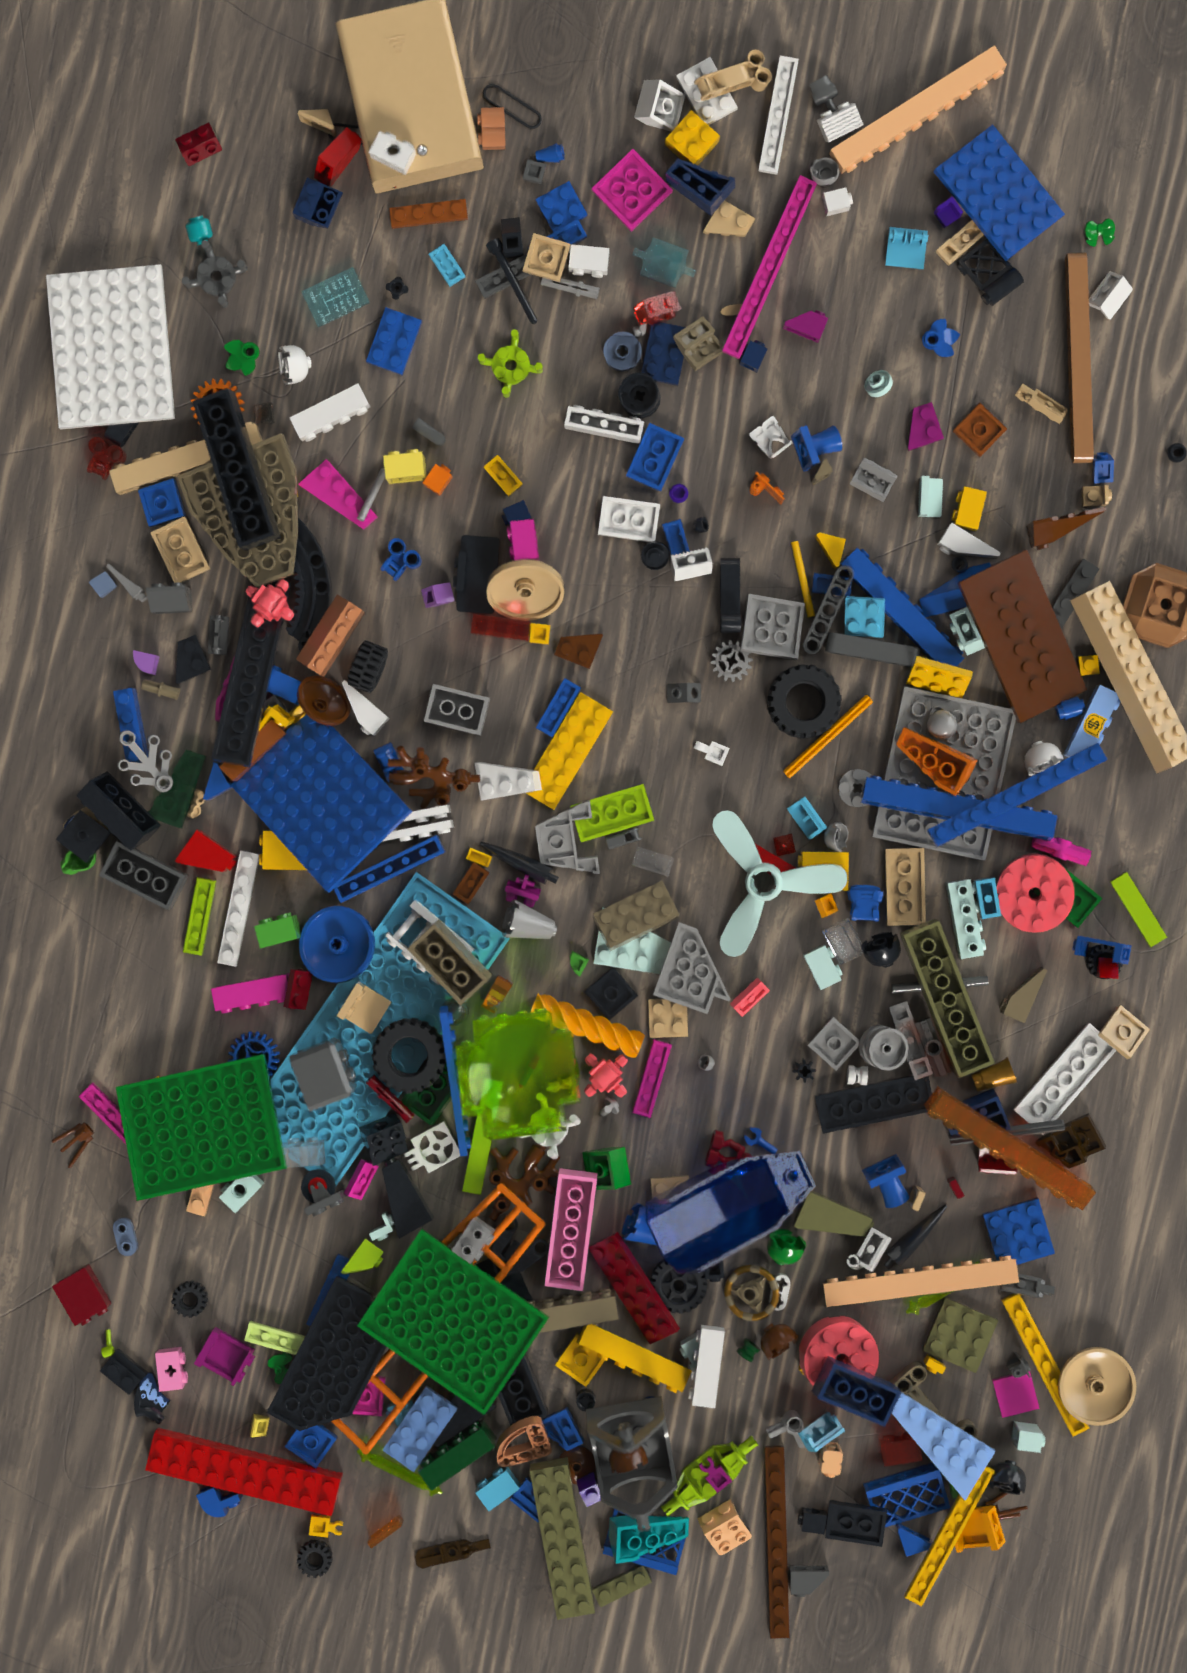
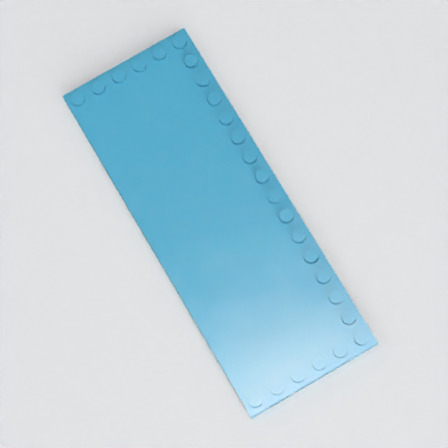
M418 872L414 874L374 931L375 950L369 966L355 979L337 984L270 1080L284 1154L308 1171L321 1169L329 1172L334 1178L336 1186L365 1146L359 1127L385 1117L391 1109L366 1084V1081L373 1074L378 1078V1073L374 1071V1062L372 1060V1048L378 1035L388 1025L403 1018H418V1020L429 1022L428 1024L432 1027L434 1026L437 1032L442 1035L439 1014L440 1006H448V1010L453 1013L454 1019L465 1004L464 1002L460 1006L441 984H436L430 978L432 976L427 971L424 973L415 966L417 962L412 958L410 960L405 958L398 946L392 947L386 941L388 939L385 936L387 932L394 935L412 913L410 905L414 900H417L474 948L472 954L487 970L510 939L503 937L502 931ZM422 916L420 919L417 918L399 941L409 947L426 927L427 920ZM358 982L363 983L391 1001L390 1006L372 1034H369L347 1019L342 1020L337 1017V1014ZM407 1037L400 1039L392 1049L391 1057L393 1064L404 1073L417 1072L427 1058L426 1047L416 1038ZM331 1038H336L341 1041L343 1049L346 1048L348 1052L349 1065L354 1068L356 1073L355 1081L357 1087L350 1097L309 1111L291 1066L289 1056L302 1049ZM391 1087L390 1091L399 1098L401 1093Z

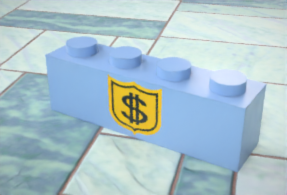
M1096 685L1087 703L1086 710H1084L1066 747L1064 756L1071 757L1096 743L1101 744L1104 738L1102 733L1105 727L1108 728L1112 721L1110 716L1113 710H1117L1121 702L1116 692L1102 685Z

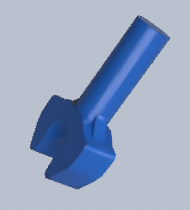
M750 1127V1130L756 1134V1137L751 1139L744 1135L746 1143L749 1146L758 1144L772 1155H775L778 1149L762 1138L761 1129Z

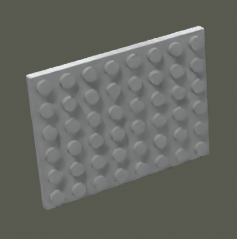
M904 686L884 781L894 779L900 781V784L908 785V783L918 784L919 788L927 789V787H934L939 792L946 793L896 745L903 728L906 727L978 760L970 778L957 794L958 796L973 795L976 796V799L983 801L985 798L989 799L995 796L1001 790L1016 717L1013 710ZM935 711H949L956 717L957 730L950 738L937 739L929 733L927 721L929 716ZM878 807L872 837L986 861L992 829L976 827L936 848L927 830L946 820Z

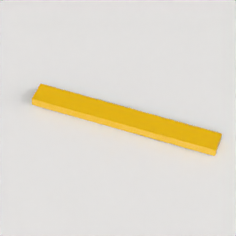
M1013 1293L1005 1297L1001 1301L1072 1437L1090 1428L1088 1424L1074 1418L1066 1410L1060 1399L1058 1391L1060 1370L1021 1295Z
M986 1466L966 1500L958 1494L904 1594L906 1599L922 1607L995 1472L992 1468Z

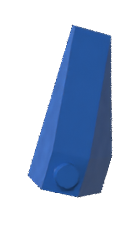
M990 562L968 568L965 572L960 573L919 599L923 616L926 618L966 608V602L957 583L990 567Z

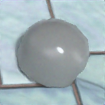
M823 157L814 161L810 167V174L812 180L817 185L825 187L832 185L837 180L840 168L838 163L832 158Z
M945 710L935 711L929 716L927 721L929 733L937 739L950 738L956 733L958 726L956 717L951 712Z
M835 822L827 827L824 832V842L830 850L842 852L841 849L847 848L846 841L849 833L847 826L843 823Z

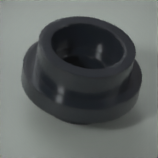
M1180 443L1172 444L1167 450V456L1172 462L1178 463L1186 458L1187 450ZM1174 450L1179 451V456L1173 454Z

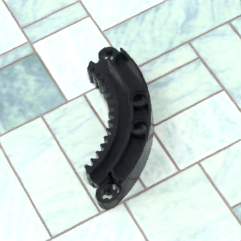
M298 518V537L294 574L297 575L294 579L299 581L295 584V587L300 590L296 591L295 594L300 596V598L295 599L299 605L294 606V609L298 611L294 613L295 620L289 621L292 627H286L285 629L289 635L299 641L298 648L301 652L304 647L303 643H306L309 639L307 637L308 633L311 636L332 603V584L328 564L321 546L309 528ZM315 556H320L321 563L316 566L313 565L312 559ZM325 582L327 589L324 592H319L317 589L318 585Z

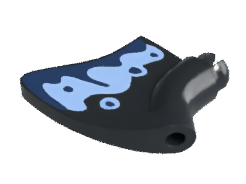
M148 1372L137 1388L134 1398V1411L136 1417L145 1416L151 1421H155L156 1424H161L165 1419L161 1412L171 1400L161 1391L159 1392V1387L152 1372Z

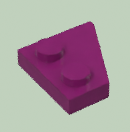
M932 402L913 408L908 451L943 440L944 436Z

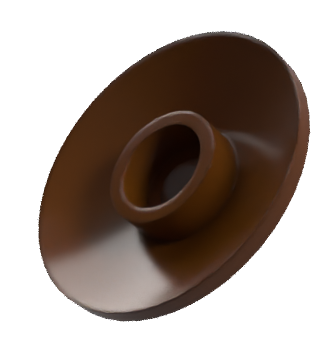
M577 1446L568 1451L564 1450L559 1459L568 1457L573 1484H577V1479L595 1472L594 1456L585 1447ZM579 1464L580 1469L575 1470L573 1466Z

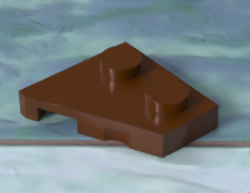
M603 634L561 637L554 655L590 669Z

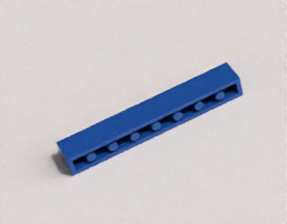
M856 548L839 565L840 567L848 565L853 568V581L869 597L885 598V614L918 648H921V651L930 660L956 667L965 659L962 656L964 653L956 645L953 647L948 642L950 638L944 632L940 633L935 628L937 626L935 622L930 618L926 619L922 615L923 610L917 604L913 605L909 601L910 597L903 590L899 591L895 587L897 585L896 582L889 576L886 578L882 573L883 569L876 562L873 564L868 559L870 556L864 549L859 550ZM843 569L850 576V572L847 569Z

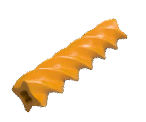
M538 993L530 1011V1015L532 1014L538 1021L550 1022L558 1029H568L576 1036H586L593 1043H604L610 1050H622L626 1056L631 1058L637 1057L645 1035L640 1031L628 1030L627 1027L620 1023H611L603 1016H593L585 1009H575L568 1002H557L554 997L547 994L540 995Z

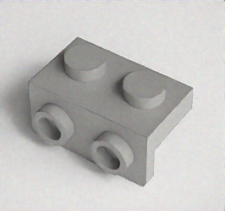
M863 458L850 485L884 502L897 475L877 465L874 461Z

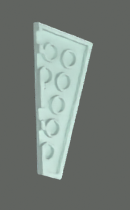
M599 931L593 964L660 974L671 942L649 932L609 951Z

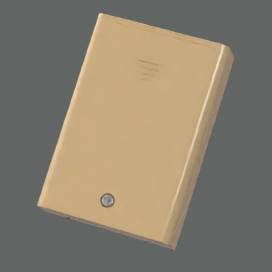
M425 0L336 22L375 193L391 191L484 168L446 0ZM379 131L384 134L389 132L396 137V140L400 142L407 141L414 146L416 156L406 175L370 157L369 151ZM392 148L388 153L395 155L398 153V149Z

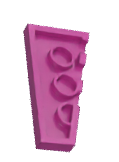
M327 459L298 484L363 530L378 518L370 509L364 522L357 519L364 501Z

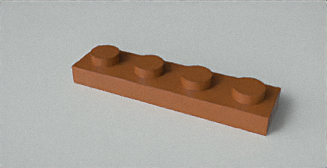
M466 199L389 208L392 229L468 220Z

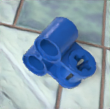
M394 538L388 544V549L392 555L384 562L380 570L386 571L393 577L394 581H397L407 567L410 569L420 567L422 559L418 552L414 550L407 551L406 544L401 539ZM401 543L403 546L402 550L398 553L393 552V545ZM410 555H416L418 558L417 562L413 565L408 564V557Z
M391 742L373 750L388 783L390 772H393V770H404L403 767H388V759H398Z

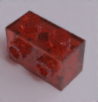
M675 291L643 299L633 307L639 326L648 323L652 325L662 319L670 320L676 317V313L681 310V306Z

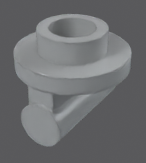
M607 1097L604 1099L606 1106L599 1113L601 1116H606L610 1112L617 1114L619 1112V1104L615 1099Z

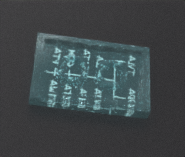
M353 267L301 291L318 328L370 303Z

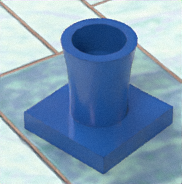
M806 425L800 427L791 435L803 472L811 470L820 462L819 455L842 451L841 436L834 425L812 436Z
M897 1154L862 1169L871 1189L879 1185L886 1208L900 1206L909 1200L910 1195L898 1178V1176L906 1173V1170Z

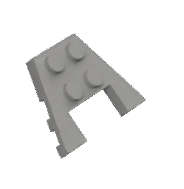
M586 800L535 825L540 863L600 874L598 855L577 857L573 820L592 818L590 800Z

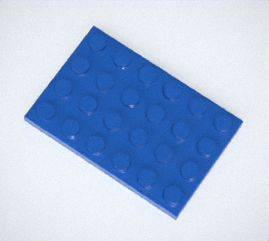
M993 124L933 171L1005 261L1009 260L1065 215Z

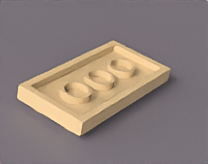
M924 848L885 849L886 925H920L925 923Z

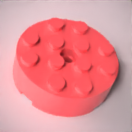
M1043 854L1019 856L1003 868L997 879L996 888L1001 914L1012 926L1022 931L1038 933L1053 929L1065 920L1074 903L1073 882L1063 865L1052 857ZM1032 888H1038L1040 895L1033 898L1029 895V891Z
M826 1317L817 1321L806 1331L799 1346L800 1368L813 1386L828 1356L874 1376L878 1368L879 1351L874 1338L858 1321L850 1317Z

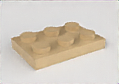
M185 516L151 532L174 583H182L211 569Z

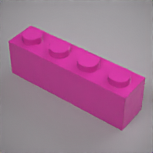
M289 973L211 988L215 1011L221 1010V1014L232 1012V1008L235 1007L245 1010L251 1008V1004L258 1003L260 1007L270 1005V1001L277 1000V1003L284 1002Z

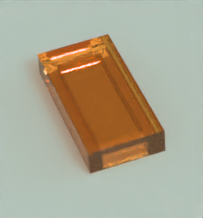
M398 1515L372 1534L367 1543L372 1549L399 1529L404 1521L402 1517Z

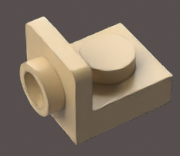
M1108 485L1082 487V507L1106 506L1112 500V491Z

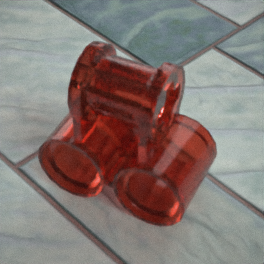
M94 437L89 441L88 446L90 451L94 453V456L88 464L87 472H93L101 476L103 480H106L110 475L109 471L112 470L113 464H123L126 461L127 454L125 450L117 445L109 447V444L101 437ZM102 442V450L96 451V444ZM119 450L120 457L114 460L112 455L115 451Z

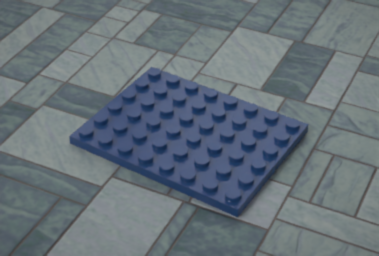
M305 715L286 731L287 734L251 767L238 781H234L231 786L318 883L330 893L413 811L333 726L320 724Z

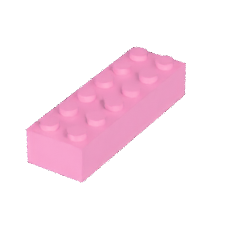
M559 1169L545 1286L583 1291L598 1173Z

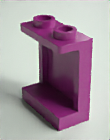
M215 1327L195 1360L194 1365L198 1367L203 1365L231 1381L230 1385L234 1386L236 1382L241 1383L246 1373L243 1370L246 1365L250 1367L255 1356L252 1354L255 1349Z

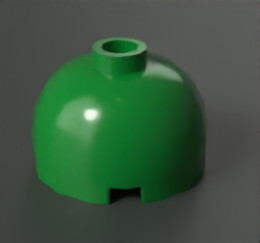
M774 1229L772 1233L770 1232L767 1240L768 1254L779 1265L796 1263L800 1260L806 1248V1242L801 1236L798 1235L796 1238L791 1235L792 1231L785 1229Z

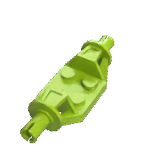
M752 1435L749 1436L739 1446L732 1441L729 1444L712 1445L683 1468L677 1481V1489L673 1492L674 1497L661 1506L662 1510L666 1512L665 1514L669 1517L670 1514L681 1506L688 1511L690 1507L706 1502L717 1493L705 1479L708 1472H703L699 1466L701 1462L704 1466L710 1465L707 1460L708 1456L714 1460V1466L721 1465L733 1481L744 1464L748 1463L746 1454L758 1446ZM733 1450V1452L726 1455L725 1457L722 1455L723 1453ZM687 1483L688 1486L680 1493L679 1491Z

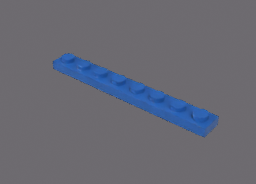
M440 1006L439 1014L460 1156H468V1149L471 1148V1139L466 1136V1131H469L468 1119H464L463 1113H466L465 1101H461V1095H464L463 1084H459L458 1080L461 1077L460 1066H456V1060L459 1059L458 1049L454 1048L453 1042H456L455 1030H451L453 1013L449 1012L448 1006Z

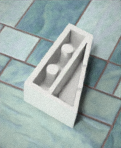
M485 762L474 763L476 775H481V782H478L481 800L542 790L539 771Z

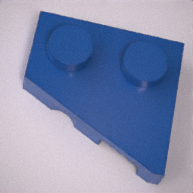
M568 1407L542 1418L548 1437L558 1442L566 1451L584 1443L585 1440Z

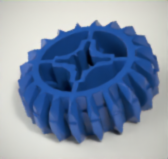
M249 1031L248 1038L243 1033L241 1034L242 1041L236 1038L234 1041L237 1045L231 1044V1049L235 1051L228 1052L229 1056H233L228 1062L240 1060L239 1053L242 1046L245 1045V1058L252 1056L251 1052H254V1054L268 1053L269 1061L267 1067L269 1076H272L273 1072L271 1069L276 1070L278 1068L273 1062H280V1059L274 1058V1056L279 1055L280 1051H273L278 1045L274 1044L271 1046L270 1043L273 1041V1038L266 1041V1033L260 1038L259 1031H256L255 1037H253L252 1031ZM250 1042H258L265 1048L257 1050Z

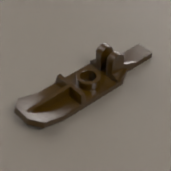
M489 1538L474 1542L461 1539L419 1549L414 1557L416 1565L424 1569L434 1565L467 1559L473 1553L490 1549L491 1546ZM454 1549L456 1554L451 1555L449 1550Z

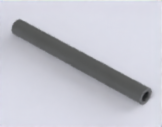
M988 976L962 978L965 987L988 985ZM918 982L891 984L892 994L922 991Z

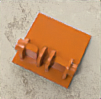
M756 472L754 475L755 480L751 483L749 489L750 493L753 496H757L765 489L781 505L785 499L783 497L784 493L777 486L773 488L765 474Z

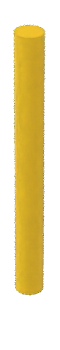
M794 541L791 542L807 617H813L815 613L799 542Z

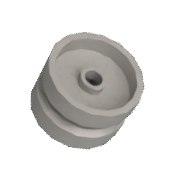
M875 1025L867 1029L860 1038L859 1043L860 1055L865 1062L871 1066L888 1071L901 1066L907 1058L909 1050L907 1039L901 1032L883 1025Z

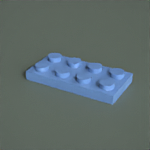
M426 1385L383 1448V1451L412 1472H415L458 1407Z

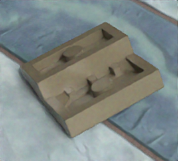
M704 316L673 336L679 350L694 371H697L721 355L724 348L723 344L714 335L715 329Z

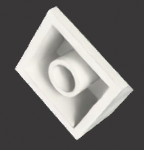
M644 80L634 118L646 125L672 132L678 125L686 95L662 80Z

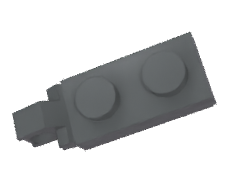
M1019 1273V1283L1000 1285V1291L1034 1298H1043V1294L1052 1296L1055 1287L1045 1285V1280H1042V1278Z

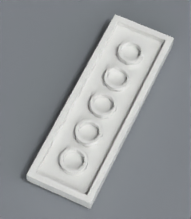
M1088 1022L1013 1110L1029 1124L1057 1120L1116 1050L1098 1036L1099 1031Z

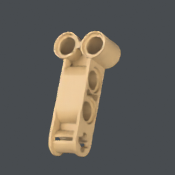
M752 50L743 63L697 78L694 84L698 86L702 96L700 98L701 101H706L751 86L753 90L758 92L765 90L771 81L772 75L770 70L762 67L765 59L763 53L759 50ZM751 59L756 61L757 64H753ZM758 77L762 78L764 82H761Z

